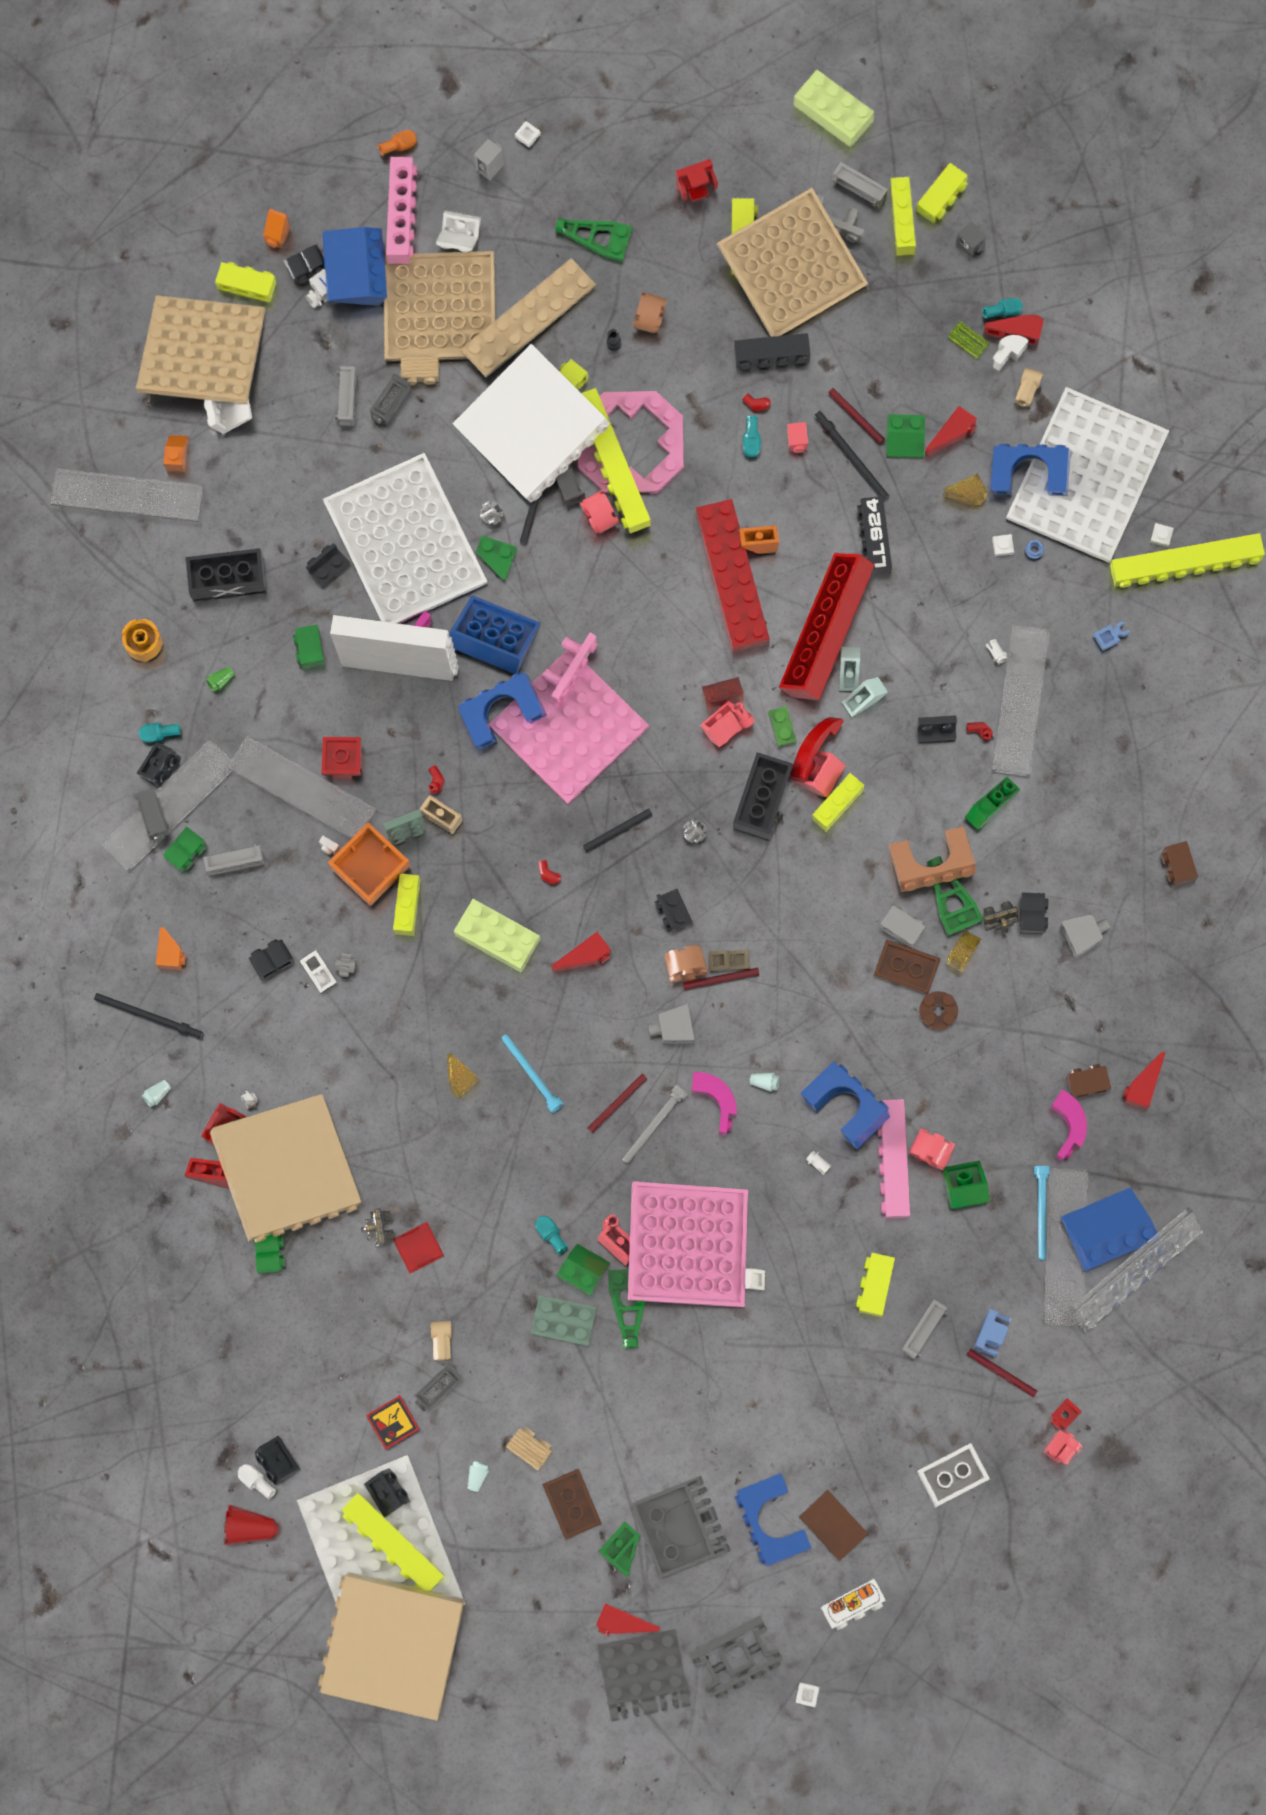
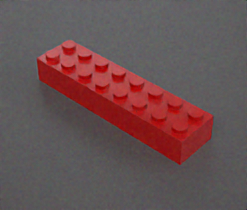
M729 499L696 507V517L732 653L735 654L769 645L770 637L746 549L741 545L740 526L733 500Z
M834 553L779 685L780 689L793 698L819 700L875 566L861 554Z

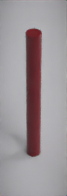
M834 388L828 392L879 444L884 442L885 438Z
M757 967L683 982V988L687 990L760 975L759 969Z
M641 1074L587 1127L588 1130L593 1133L647 1080V1077Z
M969 1349L966 1354L967 1356L1032 1397L1036 1395L1038 1390L973 1349Z

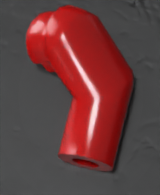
M749 393L742 399L754 411L765 410L771 404L768 397L754 399Z
M985 722L966 723L967 732H977L985 740H989L993 736L992 729Z
M434 765L428 769L433 777L428 789L432 793H438L442 789L444 777L438 767Z
M547 860L538 862L542 880L550 884L561 881L559 873L549 870Z

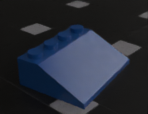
M358 227L323 231L327 301L380 306L387 298L382 228Z
M471 595L452 627L449 636L452 637L455 650L516 674L526 658L541 623Z
M1131 1187L1061 1217L1084 1271L1160 1239L1151 1218Z

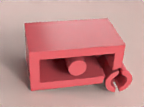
M729 701L726 702L700 725L709 740L718 747L727 743L742 728H748L754 723L755 719L751 713L746 711L742 703L735 704L738 708L736 709L734 704Z
M612 1214L603 1221V1231L597 1238V1241L626 1266L629 1263L630 1236L618 1226L619 1218H615L616 1215Z
M1059 1430L1046 1446L1043 1453L1058 1464L1063 1462L1068 1465L1070 1460L1076 1453L1080 1452L1083 1446L1074 1439L1070 1432Z

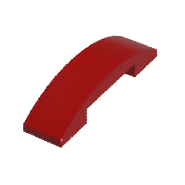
M828 717L809 732L797 752L791 775L793 779L802 781L808 779L815 768L812 762L813 758L827 736L836 735L844 722L842 718Z

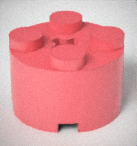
M603 490L589 496L580 503L596 534L602 533L620 523Z
M920 1128L909 1154L920 1161L927 1162L932 1167L943 1170L956 1145L947 1140L944 1142L945 1137L934 1133L932 1136L929 1131Z

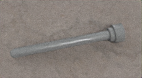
M675 1085L671 1090V1098L623 1157L624 1163H629L674 1105L687 1097L688 1094L682 1088Z

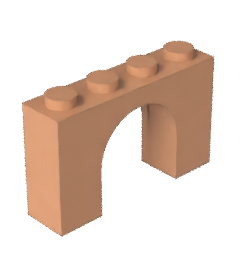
M964 826L945 831L950 855L943 864L936 867H925L918 864L912 856L908 840L889 844L890 855L901 892L913 891L924 886L930 887L937 883L950 882L953 879L966 878L976 874L975 861Z

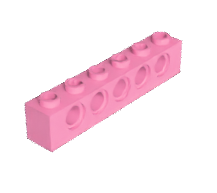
M391 157L386 245L388 264H410V257H413V246H410L411 240H414V229H411V224H415V213H412V208L416 206V200L413 197V192H416V181H413V176H417V164H413V157Z

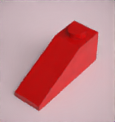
M1031 314L985 323L984 334L1001 338L1009 335H1019L1026 338L1028 344L1038 346L1044 319L1038 315Z
M958 406L926 447L925 455L930 456L965 439L968 434L972 435L977 428V418Z
M596 932L551 966L552 971L555 973L597 965L599 962L602 964L611 957V949L599 933Z
M1162 1051L1132 1081L1129 1087H1125L1123 1097L1126 1098L1125 1104L1144 1110L1149 1108L1166 1052Z
M190 1158L184 1176L229 1188L220 1161Z
M606 1603L596 1623V1626L599 1627L598 1632L607 1636L610 1633L659 1632L660 1627Z

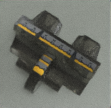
M1010 901L1002 903L1000 905L1002 911L995 912L991 906L984 908L985 930L994 928L997 931L1002 929L1003 933L1006 934L1008 933V927L1014 926L1013 922L1019 921L1017 906L1013 907Z
M380 1208L374 1209V1211L370 1212L371 1219H365L366 1226L361 1228V1232H367L368 1239L374 1238L375 1247H379L394 1240L395 1237L393 1229L384 1230L383 1227L384 1223L391 1222L390 1211H381Z

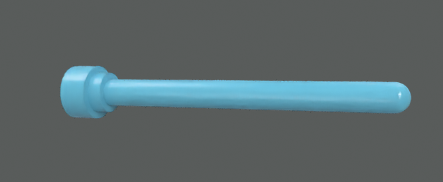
M503 1035L502 1041L546 1098L547 1107L551 1113L560 1109L564 1105L559 1097L557 1098L556 1095H552L508 1035Z
M1034 1166V1175L1038 1179V1257L1043 1261L1046 1259V1179L1050 1175V1167Z

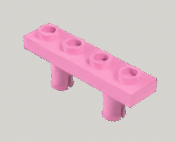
M589 633L582 644L568 637L564 639L562 647L575 654L573 661L562 676L548 668L542 676L543 679L556 686L551 695L553 702L559 704L561 700L564 701L569 693V686L575 684L579 677L577 673L580 668H585L588 662V655L590 652L594 653L598 646L596 635Z

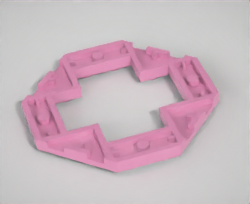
M657 391L603 392L600 395V399L607 416L618 407L631 419L642 407H645L668 429L657 440V444L669 455L645 478L632 467L629 468L639 493H659L684 468L683 415ZM594 445L586 447L578 458V470L597 488L603 490L605 494H610L607 485H609L608 479H604L600 469L603 467L593 457V452H596Z

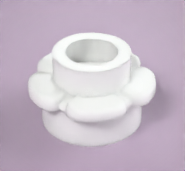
M310 290L309 294L306 295L308 303L313 308L321 306V295L317 291L313 292Z
M246 1091V1094L241 1096L243 1104L247 1109L256 1108V1103H258L256 1095L253 1092L249 1093V1091Z

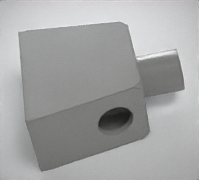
M1093 915L1065 920L1060 925L1075 959L1103 941L1101 933L1110 929L1106 919L1096 922Z
M688 1004L658 1014L659 1024L648 1025L650 1037L662 1035L663 1044L694 1043Z

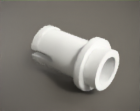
M996 639L986 644V647L994 657V662L1001 664L1008 659L1007 653L1003 652Z
M812 1151L806 1160L808 1164L811 1163L824 1175L831 1165L818 1155L819 1152Z

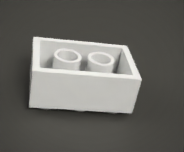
M971 1443L917 1471L935 1508L990 1479Z

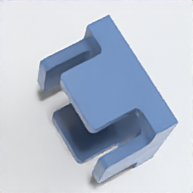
M990 1309L973 1350L997 1357L999 1352L986 1347L985 1344L998 1349L1003 1344L1008 1326L996 1322L995 1319L1006 1324H1010L1012 1319Z

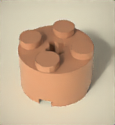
M642 292L633 328L650 333H658L667 299Z
M701 946L684 947L685 950L679 951L675 949L665 954V962L671 983L681 981L682 979L685 982L696 980V976L708 973Z

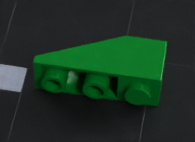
M1005 777L971 807L965 818L979 830L1020 791V788L1008 777Z

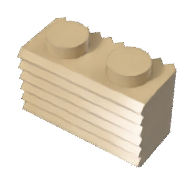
M438 355L401 356V378L408 381L410 385H415L417 382H424L427 385L439 382Z
M431 795L427 797L420 807L422 816L447 830V833L454 834L462 822V817L459 813Z
M527 1427L524 1430L519 1428L506 1448L539 1471L552 1454L550 1450L551 1445L543 1439L540 1442L534 1438L535 1433Z

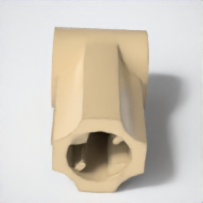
M1025 367L1015 402L1021 406L1030 407L1035 391L1040 385L1043 376L1042 372Z
M451 1321L431 1322L434 1360H451Z

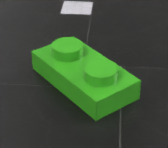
M787 706L769 710L768 714L778 748L797 743Z

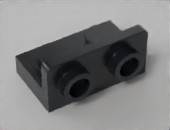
M333 543L324 547L318 557L311 558L307 563L306 569L310 576L323 588L346 569L350 562L338 550L336 544Z
M957 716L918 718V741L955 740Z
M155 742L136 774L153 782L159 788H163L181 756L172 748Z
M678 888L663 895H656L657 901H655L658 912L662 911L665 918L662 920L666 929L670 928L671 932L674 933L693 924Z
M279 1435L259 1446L254 1452L256 1461L263 1466L267 1478L274 1485L279 1484L281 1480L299 1470L298 1465Z
M390 1468L379 1472L364 1483L384 1518L410 1502L406 1490L401 1487L396 1474Z

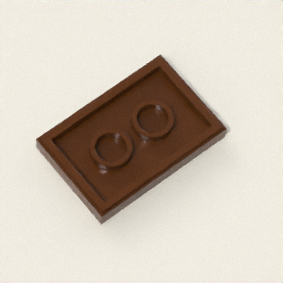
M886 939L873 976L928 995L941 958Z
M579 1468L542 1484L565 1540L602 1524Z
M829 1490L824 1492L799 1516L802 1522L839 1562L868 1535L866 1530Z

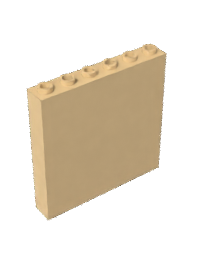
M322 1094L214 1127L210 1132L248 1242L253 1240L255 1243L261 1242L266 1239V1236L273 1234V1237L284 1234V1230L290 1228L292 1231L298 1230L303 1227V1224L310 1223V1225L319 1223L321 1218L327 1216L328 1219L339 1216V1213L346 1211V1213L357 1210L361 1203Z
M348 1572L345 1577L341 1578L339 1585L342 1593L341 1597H337L335 1608L338 1609L337 1616H333L331 1628H334L333 1635H329L327 1641L329 1653L328 1655L325 1654L322 1666L325 1667V1672L320 1675L318 1686H321L320 1693L437 1721L441 1712L465 1599Z

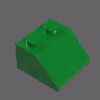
M888 414L886 457L924 458L925 415Z
M980 1160L947 1166L942 1170L951 1209L990 1202L988 1183Z
M577 1243L557 1273V1278L592 1297L611 1263Z

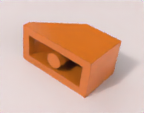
M269 209L263 233L265 242L270 247L283 248L291 230L287 215Z
M169 435L165 445L163 462L166 471L185 472L188 436Z
M776 525L739 529L743 548L757 554L777 552L779 537Z
M160 927L155 965L158 969L181 970L182 965H185L186 955L183 954L182 949L165 928Z

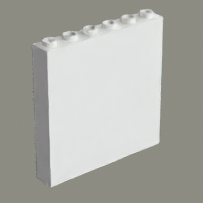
M532 344L453 423L530 503L533 500H537L541 496V492L546 487H550L555 482V478L559 474L564 473L568 469V465L572 461L577 460L581 456V452L586 447L591 446L595 438L599 434L604 433L610 424Z
M333 615L330 635L342 667L453 681L454 675L457 676L459 665L457 664L452 637L449 636L448 630Z

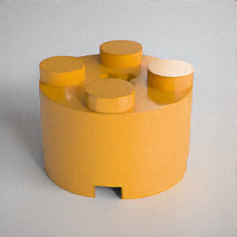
M132 620L122 630L123 646L132 658L147 662L160 652L163 644L162 637L156 625L150 620Z

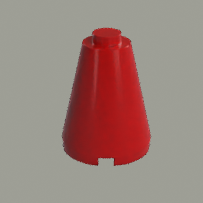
M227 1505L228 1511H226L224 1524L226 1536L223 1538V1545L273 1539V1535H277L278 1523H275V1519L234 1505Z

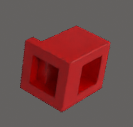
M1066 1398L1050 1416L1053 1419L1051 1423L1059 1430L1061 1428L1066 1430L1082 1411ZM1062 1412H1067L1069 1417L1064 1419L1061 1415Z

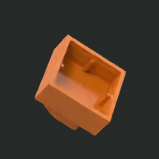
M369 822L328 862L329 867L370 906L399 878L400 874H403L411 866L409 860Z

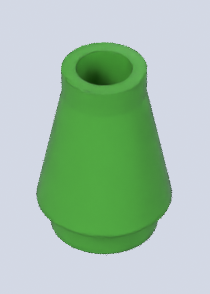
M227 666L220 671L208 675L206 683L213 692L216 690L220 691L235 674Z

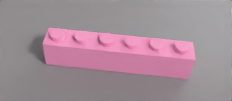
M904 1099L882 1100L889 1108L887 1111L890 1118L877 1129L878 1137H882V1144H878L879 1156L883 1157V1163H879L880 1175L884 1177V1183H880L881 1195L884 1194L885 1202H881L882 1214H885L886 1219L909 1218L910 1204Z

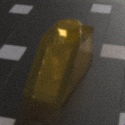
M978 473L944 488L943 491L944 498L968 506L983 503L988 494Z
M965 930L952 949L946 963L963 973L982 939Z
M449 1052L447 1054L448 1082L451 1086L450 1091L457 1097L459 1095L465 1097L479 1082V1078Z

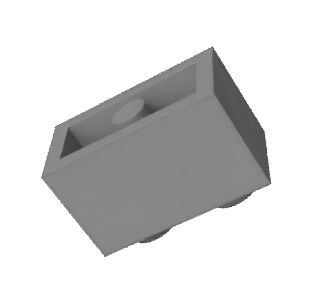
M487 139L474 154L476 170L489 180L504 166L502 147L496 141L492 142Z
M893 905L880 923V928L912 948L925 930L924 922L917 917L912 918L909 916L908 912L901 906L896 907Z

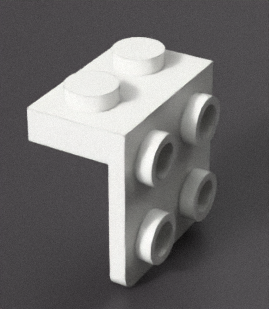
M445 211L442 231L436 240V244L445 249L455 248L461 252L472 251L479 238L481 217Z
M249 399L247 404L204 400L208 425L222 434L252 418Z

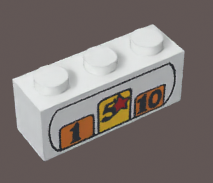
M875 1579L822 1606L821 1609L831 1629L836 1627L838 1631L848 1625L846 1621L852 1618L857 1621L866 1616L865 1611L872 1609L874 1612L883 1607L882 1602L886 1600Z

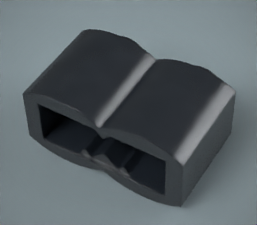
M317 244L284 261L295 284H303L311 276L318 274L323 269L325 270L324 257Z
M1021 893L1020 933L1043 934L1044 929H1048V917H1045V910H1048L1049 899L1045 898V893Z
M275 939L267 944V948L263 950L257 949L251 953L249 961L260 980L273 975L294 962L282 939L279 941Z

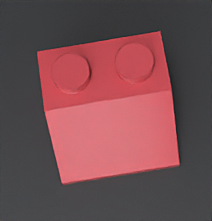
M818 750L812 760L815 768L808 779L802 781L791 777L790 781L815 795L828 798L846 765L832 753Z

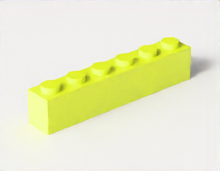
M357 1493L341 1510L345 1513L342 1517L350 1525L354 1522L359 1527L357 1531L364 1538L368 1536L373 1541L371 1545L378 1552L383 1550L387 1554L385 1559L391 1565L397 1564L402 1569L400 1573L407 1580L411 1578L416 1582L415 1588L432 1591L445 1578L360 1493Z

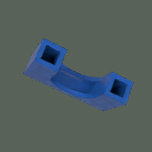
M1010 444L994 446L991 479L993 495H1012L1013 474L1016 467L1027 459H1038L1048 467L1047 493L1049 496H1068L1070 449L1066 448L1065 445L1048 447L1044 444H1038L1036 447H1029L1027 444H1018L1017 447L1010 446Z
M525 672L514 674L511 677L512 679L506 682L501 681L495 685V688L483 690L477 697L473 699L468 698L462 702V705L458 706L474 744L480 750L497 742L488 721L489 709L497 700L505 697L515 699L526 721L530 724L547 716L531 679Z
M833 1061L800 1094L804 1101L816 1112L838 1094L849 1093L860 1099L858 1112L840 1129L843 1137L858 1149L890 1118L887 1111L889 1108L882 1100L878 1102L870 1089L867 1088L865 1090L858 1078L849 1076L847 1074L849 1071L842 1064L838 1066Z
M782 1473L737 1491L738 1495L735 1496L739 1508L743 1506L745 1514L742 1516L746 1526L750 1525L753 1531L750 1534L753 1544H758L760 1552L757 1554L761 1564L765 1563L766 1566L811 1549L804 1529L786 1537L774 1538L765 1534L760 1528L758 1513L763 1504L789 1492Z

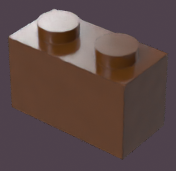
M1187 841L1164 847L1161 858L1163 864H1167V878L1169 882H1172L1174 887L1195 882L1198 874Z
M1100 1064L1089 1066L1088 1070L1082 1071L1081 1068L1070 1070V1074L1066 1076L1070 1095L1075 1099L1111 1090L1106 1066L1101 1067Z

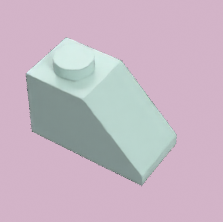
M841 647L839 691H854L858 687L860 647Z
M878 677L864 681L842 703L850 716L854 717L877 703L888 691Z

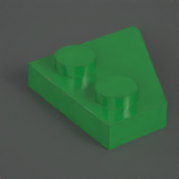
M482 535L476 549V555L502 581H506L517 552V547Z
M624 1521L598 1552L628 1577L640 1534Z

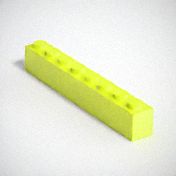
M594 388L581 393L609 421L597 389ZM610 423L607 430L599 434L591 446L594 445L596 450L593 453L597 463L601 462L603 467L600 469L603 478L608 479V491L611 496H615V508L617 512L621 511L622 525L624 529L628 528L629 533H633L651 526V521Z
M1259 533L1114 559L1111 561L1110 568L1114 586L1125 588L1133 583L1142 585L1149 583L1150 580L1164 581L1172 576L1181 578L1189 573L1198 575L1211 569L1213 571H1220L1228 566L1237 568L1245 563L1250 565L1258 564L1263 560L1265 552Z

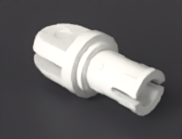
M244 1464L239 1468L238 1478L249 1489H257L267 1499H270L275 1494L276 1489L264 1480V1474L254 1466Z

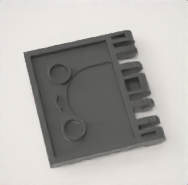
M701 1476L631 1503L660 1579L731 1551L728 1543L714 1549L712 1548L713 1545L725 1541L726 1538L725 1536H719L712 1541L708 1538L707 1534L719 1531L722 1527L720 1524L708 1529L704 1527V1525L717 1521L718 1517L714 1507L700 1512L697 1510V1508L711 1503L710 1498L703 1499L696 1504L693 1500V1496L705 1493L707 1491L706 1487L690 1492V1489L704 1484Z
M676 1629L597 1645L611 1721L620 1720L617 1708L618 1703H620L623 1719H627L628 1713L625 1702L628 1701L633 1702L635 1717L640 1716L638 1699L642 1701L644 1715L658 1712L655 1699L657 1695L660 1696L662 1711H666L667 1703L664 1694L672 1693L673 1706L675 1709L679 1708L677 1691H680L682 1706H691Z

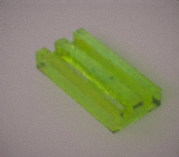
M961 321L948 336L976 358H979L980 354L984 352L990 343ZM959 328L967 332L969 335H971L973 338H975L983 345L980 346L978 343L973 341L969 336L961 332Z

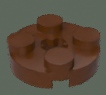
M935 991L926 995L919 1007L920 1019L932 1030L940 1031L947 1029L954 1023L958 1015V1006L954 997L942 991ZM937 1006H941V1009H944V1012H941V1016H937L933 1012V1009H936Z

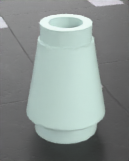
M752 1073L750 1085L770 1092L773 1090L777 1091L779 1075H775V1073Z
M163 1080L146 1089L142 1098L150 1107L157 1106L171 1087Z
M474 1461L473 1465H470L467 1489L475 1492L479 1491L489 1472V1465Z

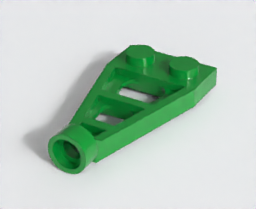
M560 217L555 227V232L562 233L564 236L605 258L623 262L633 230V226L619 222L567 220ZM579 227L591 229L588 239L576 234ZM597 231H609L611 233L608 245L603 246L594 240Z
M941 856L927 862L928 867H936L943 864ZM957 879L950 881L954 889L946 893L941 891L939 883L934 884L939 917L947 936L983 921L975 901ZM951 895L959 896L964 903V907L957 911L949 912L946 905L947 897Z
M629 1269L608 1270L609 1292L623 1337V1348H638V1334L645 1301H636L633 1306H624L621 1302L620 1292L628 1290ZM624 1311L636 1312V1320L633 1326H626L624 1324Z

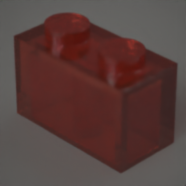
M739 677L702 687V695L707 710L722 707L728 701L732 704L741 702L744 698Z

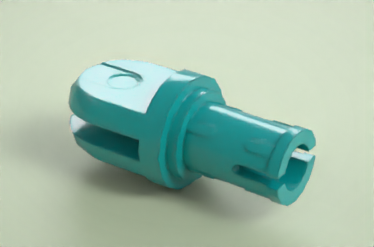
M1018 298L1003 299L997 305L983 307V316L985 319L995 316L1002 318L1014 317L1021 313L1023 303Z
M746 416L747 424L746 433L743 435V451L748 457H755L761 450V435L757 433L758 416Z
M160 722L143 725L139 730L140 739L148 743L163 741L166 736L181 735L179 723L162 725Z
M549 1216L538 1217L535 1222V1228L545 1242H550L558 1254L564 1253L568 1246L559 1236L560 1229Z

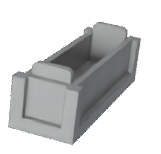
M840 162L833 173L834 178L832 181L835 185L836 183L842 185L873 203L874 207L880 208L887 197L888 189L842 162Z
M340 366V371H337V376L340 377L338 415H335V420L339 421L341 426H354L357 373L353 366Z
M256 844L251 848L213 856L207 854L206 857H203L208 876L264 864L262 849H260V845L257 846Z
M934 1299L901 1351L913 1359L916 1356L921 1357L919 1351L942 1315H948L945 1312L947 1307Z

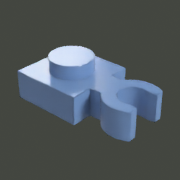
M1124 621L1119 622L1114 629L1110 624L1094 633L1093 636L1102 651L1119 643L1120 639L1118 637H1126L1129 634V629L1125 632L1120 630V627L1125 624Z

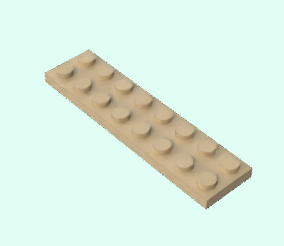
M571 258L466 344L461 351L485 377H488L593 290L596 284Z

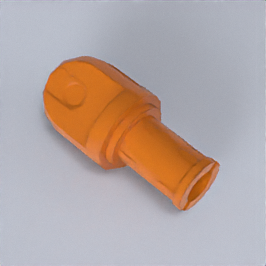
M411 130L396 133L391 140L378 144L379 152L381 155H384L394 150L401 152L412 148L416 144L417 136Z

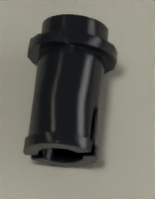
M611 329L607 333L606 343L610 348H617L621 344V338L616 329Z

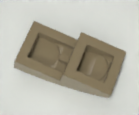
M748 949L708 952L710 971L750 969Z

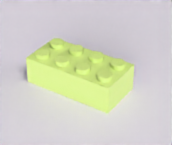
M818 70L813 73L794 96V106L849 147L855 144L874 121L873 110Z
M472 899L454 930L455 936L521 973L540 942V935L475 899Z

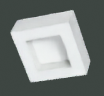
M527 121L515 133V138L529 148L540 136V131Z
M1155 523L1150 543L1169 547L1174 528Z
M1011 534L994 536L992 538L995 557L1014 554Z
M322 836L319 840V844L322 847L321 850L328 855H331V853L336 855L341 850L338 844L325 836Z
M746 1269L745 1289L765 1290V1270Z
M799 1683L795 1703L815 1707L819 1687Z

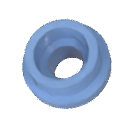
M1032 540L1027 543L1025 552L1028 557L1037 559L1043 555L1044 546L1040 541ZM1035 547L1038 549V552L1034 553L1031 549Z

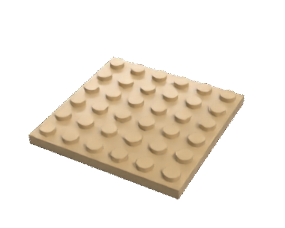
M813 188L803 192L717 243L771 337L787 333L868 285Z
M494 251L413 254V257H410V264H388L387 257L384 255L387 298L384 300L385 362L401 361V356L438 355L439 360L468 359L461 351L462 348L495 321Z
M156 296L136 386L137 392L247 404L266 312L265 307Z

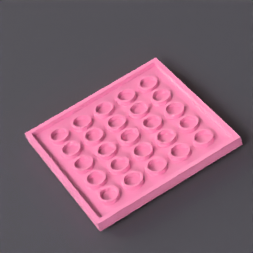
M566 650L548 669L561 676L564 675L575 654ZM587 664L584 669L580 668L577 673L579 675L574 685L571 684L569 686V693L564 701L561 700L559 704L552 701L551 695L556 686L542 678L544 672L532 683L547 716L530 724L526 721L519 704L514 700L489 723L491 729L567 804L580 794L649 728V725Z
M632 1182L628 1300L744 1307L748 1190Z

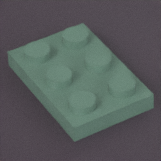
M419 809L383 824L391 844H400L406 840L405 838L410 836L417 837L426 830Z
M539 1295L531 1334L589 1347L597 1307Z

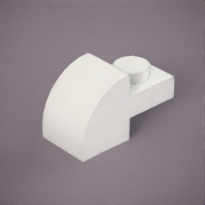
M1009 335L999 342V350L993 357V367L1000 371L1010 357L1017 361L1027 348L1028 340L1019 335Z
M316 950L300 960V963L320 993L337 983Z

